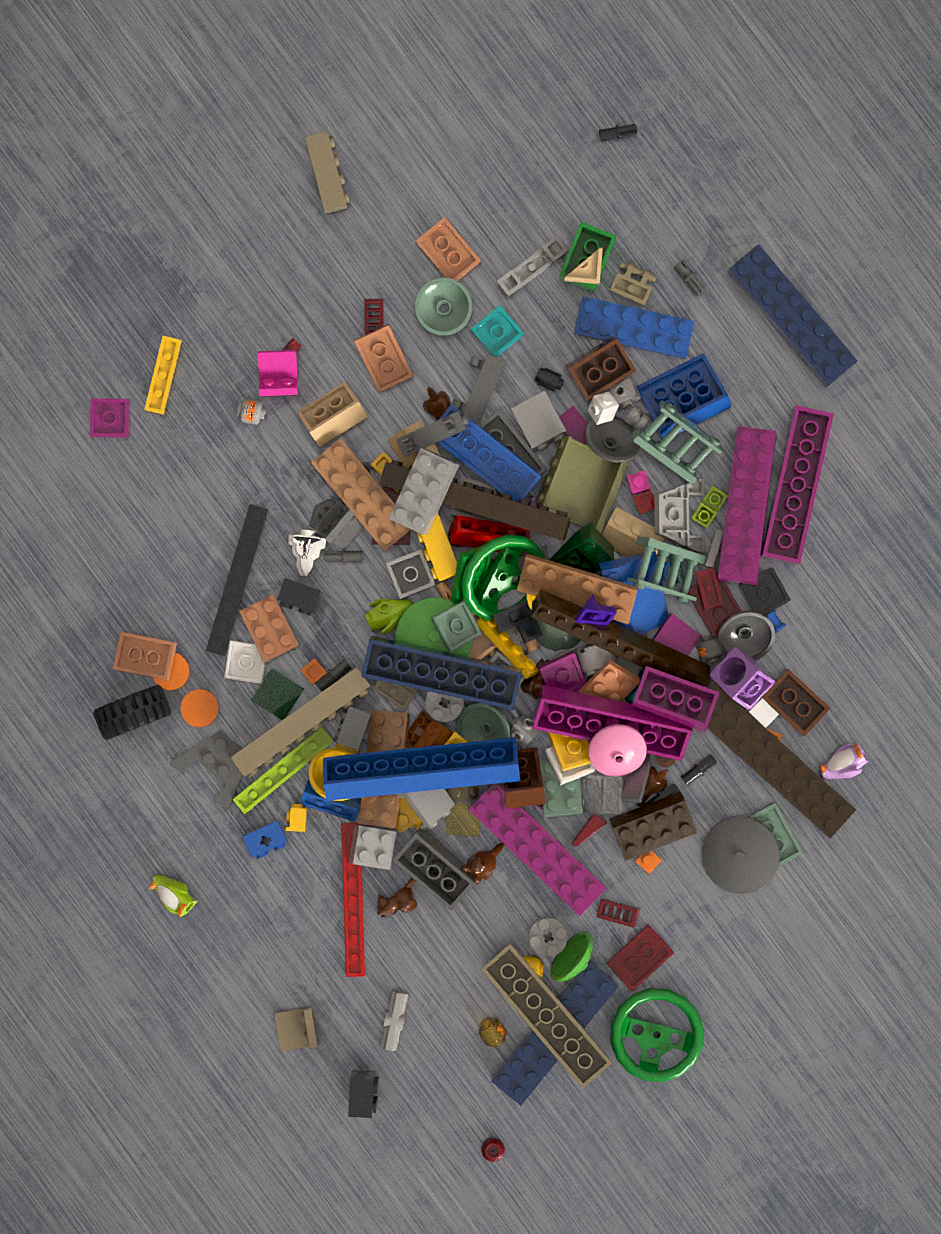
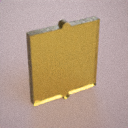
M455 804L450 809L451 813L445 817L446 835L479 837L481 821L468 810L472 804Z

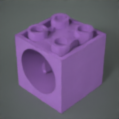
M737 647L728 652L724 660L710 674L733 700L749 710L775 683L772 677L752 657ZM745 672L743 679L737 683L741 674Z

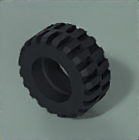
M158 684L101 706L94 710L93 715L102 738L109 740L171 715V708L163 688Z

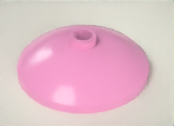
M621 724L607 726L598 731L592 738L588 749L589 759L593 767L600 773L612 777L625 776L637 770L645 760L647 751L643 736L636 729Z

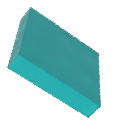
M501 305L496 307L471 329L489 353L496 358L524 335L523 331Z

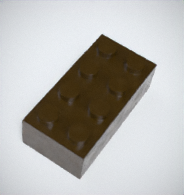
M681 791L609 819L625 861L697 833Z

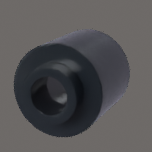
M541 367L534 380L539 386L553 392L557 389L560 390L564 383V380L561 379L562 374Z

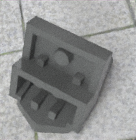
M334 496L315 505L311 523L309 524L329 543L334 542L341 549H344L362 529V524L353 517L355 513Z

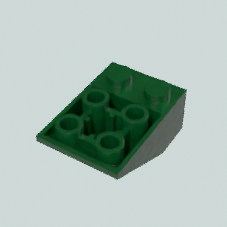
M590 523L575 532L549 560L594 574L600 570L599 563L614 560V547Z

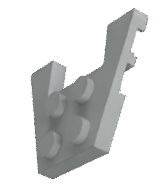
M705 478L697 479L693 484L688 482L654 495L655 534L694 552L705 553V536L689 534V496H705Z

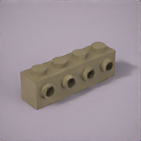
M326 131L305 137L325 214L347 209L346 203L350 201L347 191L343 192L341 186L345 184L343 174L338 173L336 167L340 163L338 155H333L332 148L335 147L333 136H328Z

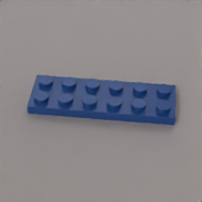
M582 296L574 334L602 341L614 336L618 338L621 345L686 359L694 321Z
M451 404L440 419L461 410ZM469 418L470 424H468L470 428L438 442L500 493L513 496L512 500L519 502L520 498L525 499L542 477L539 472L471 418Z

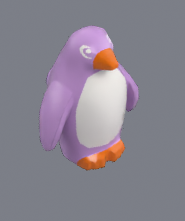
M858 743L854 747H852V744L843 745L837 749L827 764L820 765V776L825 780L852 778L861 773L862 769L860 768L868 763L869 759Z

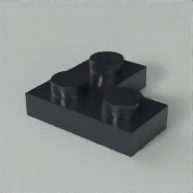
M527 600L491 616L499 634L517 627L524 644L543 636L536 619L531 617V609Z

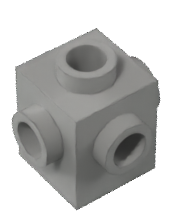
M631 378L623 379L609 388L611 395L620 408H629L634 405V402L642 399L635 382Z
M523 714L519 719L515 717L509 724L511 727L510 737H516V743L523 749L540 731L532 729L533 720L526 714Z

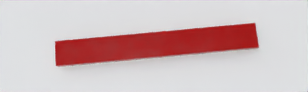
M358 822L341 823L346 977L365 976L362 865L348 863L354 826L360 825Z

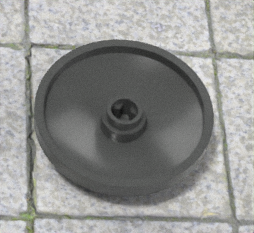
M738 816L725 819L710 831L704 842L702 858L708 876L716 885L732 893L746 894L763 888L771 881L779 866L780 849L776 837L765 824L750 817Z

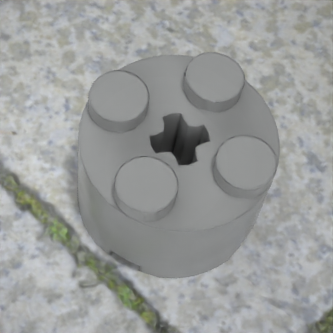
M590 643L582 645L583 650L575 649L581 670L586 672L587 675L596 673L609 659L615 663L618 661L617 655Z
M428 692L425 699V707L428 714L439 722H449L456 719L462 712L464 700L461 698ZM442 697L450 700V703L447 704L448 708L439 705Z
M550 916L539 918L529 929L530 945L541 956H556L563 951L567 944V931L562 922L557 918ZM549 932H551V936L553 937V939H548V941H545V937L543 936V934H548Z

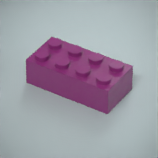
M646 666L632 707L705 733L720 692Z

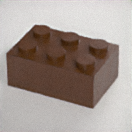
M614 336L565 365L581 395L587 401L636 371L618 338Z
M785 669L775 680L773 686L761 697L791 727L804 737L831 709L789 669Z
M538 748L517 750L520 781L503 783L507 809L545 804Z

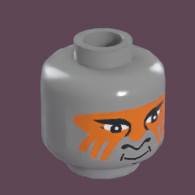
M246 398L243 402H239L237 417H240L241 422L257 425L261 419H265L266 408H263L262 401Z

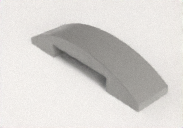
M555 236L543 245L541 249L496 282L506 295L510 296L550 267L569 250L559 237Z

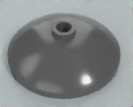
M614 416L612 421L598 425L592 419L586 426L585 440L587 445L597 456L604 460L616 463L627 462L633 459L640 449V446L633 442L632 433L635 428L619 417Z
M741 611L731 615L723 622L718 632V644L725 656L737 647L755 661L765 656L775 641V629L772 622L767 616L757 611Z

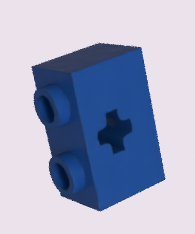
M279 820L243 836L251 857L256 856L257 859L268 855L267 851L272 848L277 851L285 847L284 843L288 841ZM264 835L266 838H271L268 846L266 843L262 844L261 842L264 839Z

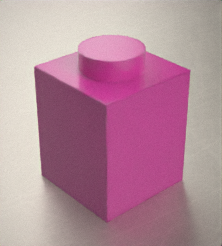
M645 470L626 476L631 495L651 489Z

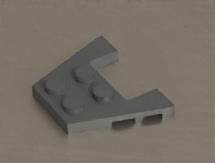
M220 730L175 758L169 764L181 774H184L195 760L199 761L226 784L214 801L228 811L242 777V773L230 757L243 748Z

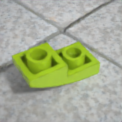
M712 484L691 519L708 528L727 499L728 494Z

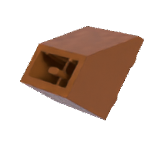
M422 710L408 730L406 746L408 748L444 745L453 732Z

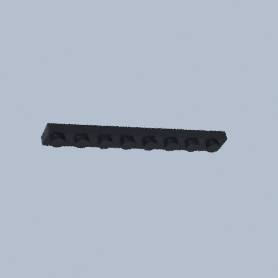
M252 504L249 505L206 648L208 652L222 656L226 654L268 509Z

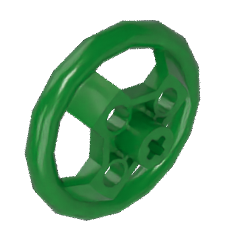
M507 534L491 539L476 550L465 567L461 581L463 600L471 613L485 621H493L491 616L511 608L498 610L497 603L501 595L512 589H518L522 570H520L517 561L521 553L527 551L530 555L545 559L535 542L525 536ZM500 549L496 559L489 562L487 578L480 590L478 602L474 596L473 588L476 571L485 558ZM511 554V557L505 561V557ZM518 575V579L512 582V579ZM495 588L494 592L488 595L489 591ZM527 594L513 606L526 601Z
M648 988L632 994L618 1007L611 1022L610 1043L616 1060L629 1074L644 1081L666 1082L682 1076L696 1063L703 1048L704 1026L698 1010L685 996L670 989ZM650 1000H666L678 1006L687 1015L692 1033L627 1016L641 1003ZM635 1024L643 1026L641 1034H634L632 1032ZM659 1031L660 1035H657L655 1038L653 1033ZM674 1033L679 1034L681 1037L677 1044L670 1042V1036ZM622 1036L636 1039L641 1047L642 1052L639 1065L627 1055L622 1042ZM651 1047L657 1050V1055L654 1058H649L646 1055L647 1050ZM671 1049L687 1052L686 1057L676 1066L665 1070H658L661 1055Z

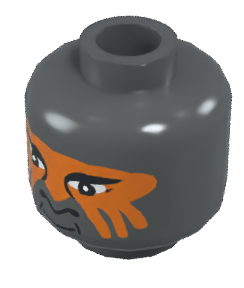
M711 635L701 637V642L696 645L700 661L709 664L721 660L720 657L724 653L718 644V638H712Z

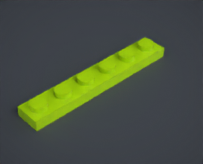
M323 727L319 728L237 795L233 801L246 814L310 762L318 753L332 744L334 740Z

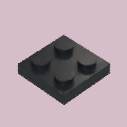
M773 567L758 575L757 585H738L752 611H757L764 615L791 601Z

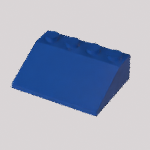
M704 353L637 386L642 398L641 400L652 422L662 413L659 405L661 400L665 403H671L677 409V412L695 425L731 408L729 395ZM667 417L657 429L661 439L676 425V422L670 417Z
M656 551L651 553L645 581L652 583L657 564ZM643 553L599 563L601 576L633 586V583L626 580L627 578L637 579ZM646 587L644 590L638 589L629 623L611 621L639 634H644L661 626L668 617L664 593Z

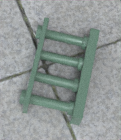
M661 400L659 405L662 413L646 431L636 428L632 433L633 442L693 484L697 480L695 468L712 450L718 454L722 452L721 441L713 435L710 436L677 412V409L671 403H665ZM667 417H670L676 422V425L661 441L656 442L652 439L651 435ZM682 428L690 432L689 438L676 452L671 453L667 450L666 446ZM697 439L705 443L706 446L691 463L686 464L681 460L684 453Z
M638 536L636 544L643 546L644 550L637 579L627 578L626 581L633 583V586L639 587L638 589L644 590L646 587L677 597L676 601L688 603V600L696 601L697 598L688 595L695 566L698 563L706 564L707 557L652 538ZM657 550L659 556L652 583L645 581L651 553ZM672 555L673 562L665 588L659 586L666 557ZM684 559L687 560L686 564L688 565L681 592L674 591L680 562H683Z

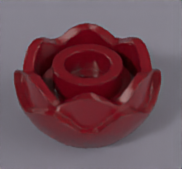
M488 1138L481 1146V1153L487 1161L497 1162L504 1156L505 1147L500 1139Z

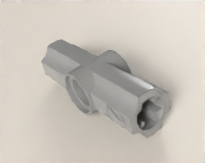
M392 991L389 1009L385 1016L383 1026L385 1028L380 1048L390 1051L397 1050L400 1032L403 1029L406 1015L404 1013L408 993Z

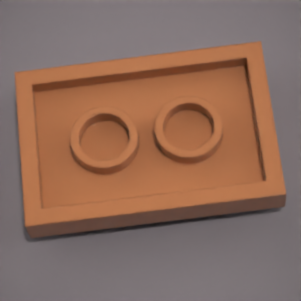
M445 217L415 241L445 278L459 281L481 262L480 258Z
M389 324L354 340L379 392L414 376Z
M274 594L239 611L264 663L299 647Z
M121 632L113 669L169 681L177 643Z
M609 659L578 692L621 702L640 683V677Z

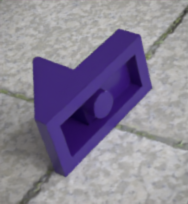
M592 594L575 618V621L578 623L608 626L617 612L614 607L598 605Z

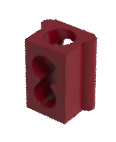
M291 338L282 350H296L297 352L302 345Z

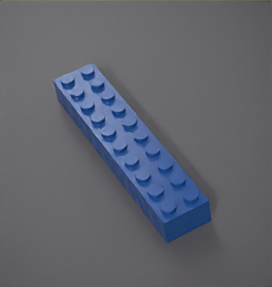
M516 737L323 757V785L326 801L520 781Z

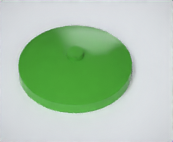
M427 598L411 605L400 618L396 631V641L448 652L431 618L454 605L452 601L443 598ZM473 640L449 653L468 656Z

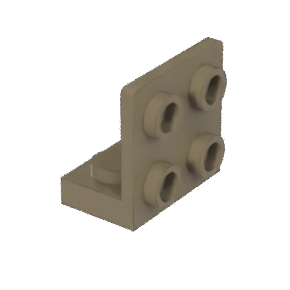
M313 1007L275 1013L281 1051L310 1047V1049L318 1047Z

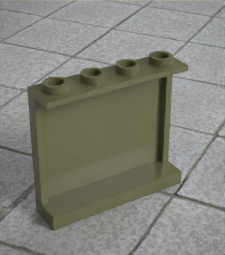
M562 436L556 446L557 452L550 461V470L543 479V488L536 497L535 507L541 504L549 507V511L556 513V510L567 512V516L572 518V523L581 527L591 523L602 533L629 462L616 463L604 460L597 456L588 445L578 442L570 436Z

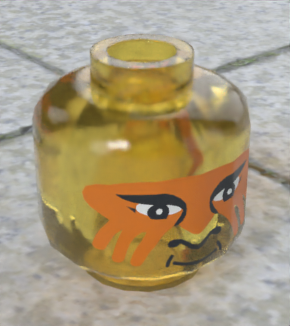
M489 1017L480 1023L481 1026L478 1029V1034L487 1046L497 1047L505 1041L507 1032L499 1019H491Z

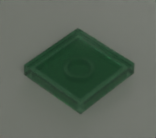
M271 668L251 701L279 719L284 720L304 688Z

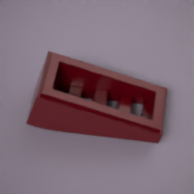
M364 299V335L374 331L369 330V327L384 326L383 299ZM368 304H379L380 308H368ZM368 312H380V315H368ZM368 319H380V323H369Z
M593 813L572 841V845L575 847L580 845L606 825L607 822L596 813Z
M601 899L597 918L629 927H636L640 908ZM610 905L608 915H604L606 906ZM614 907H617L616 915L612 917ZM625 909L623 919H620L621 911ZM632 911L631 921H627L629 912Z

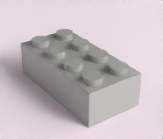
M420 448L389 519L422 535H428L460 464L426 448Z

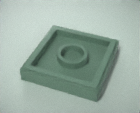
M464 600L431 618L448 652L482 635Z

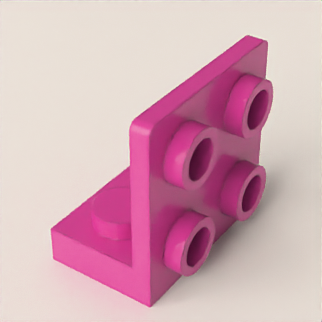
M296 350L258 351L259 396L298 395Z

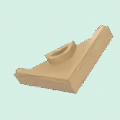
M599 248L564 277V281L600 284L603 248Z

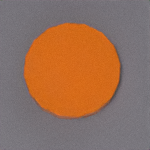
M175 653L169 681L153 678L154 682L166 690H176L182 687L190 675L187 660L180 654Z
M197 689L185 695L181 702L180 710L182 717L188 724L194 727H204L215 721L219 712V704L212 693L207 690Z

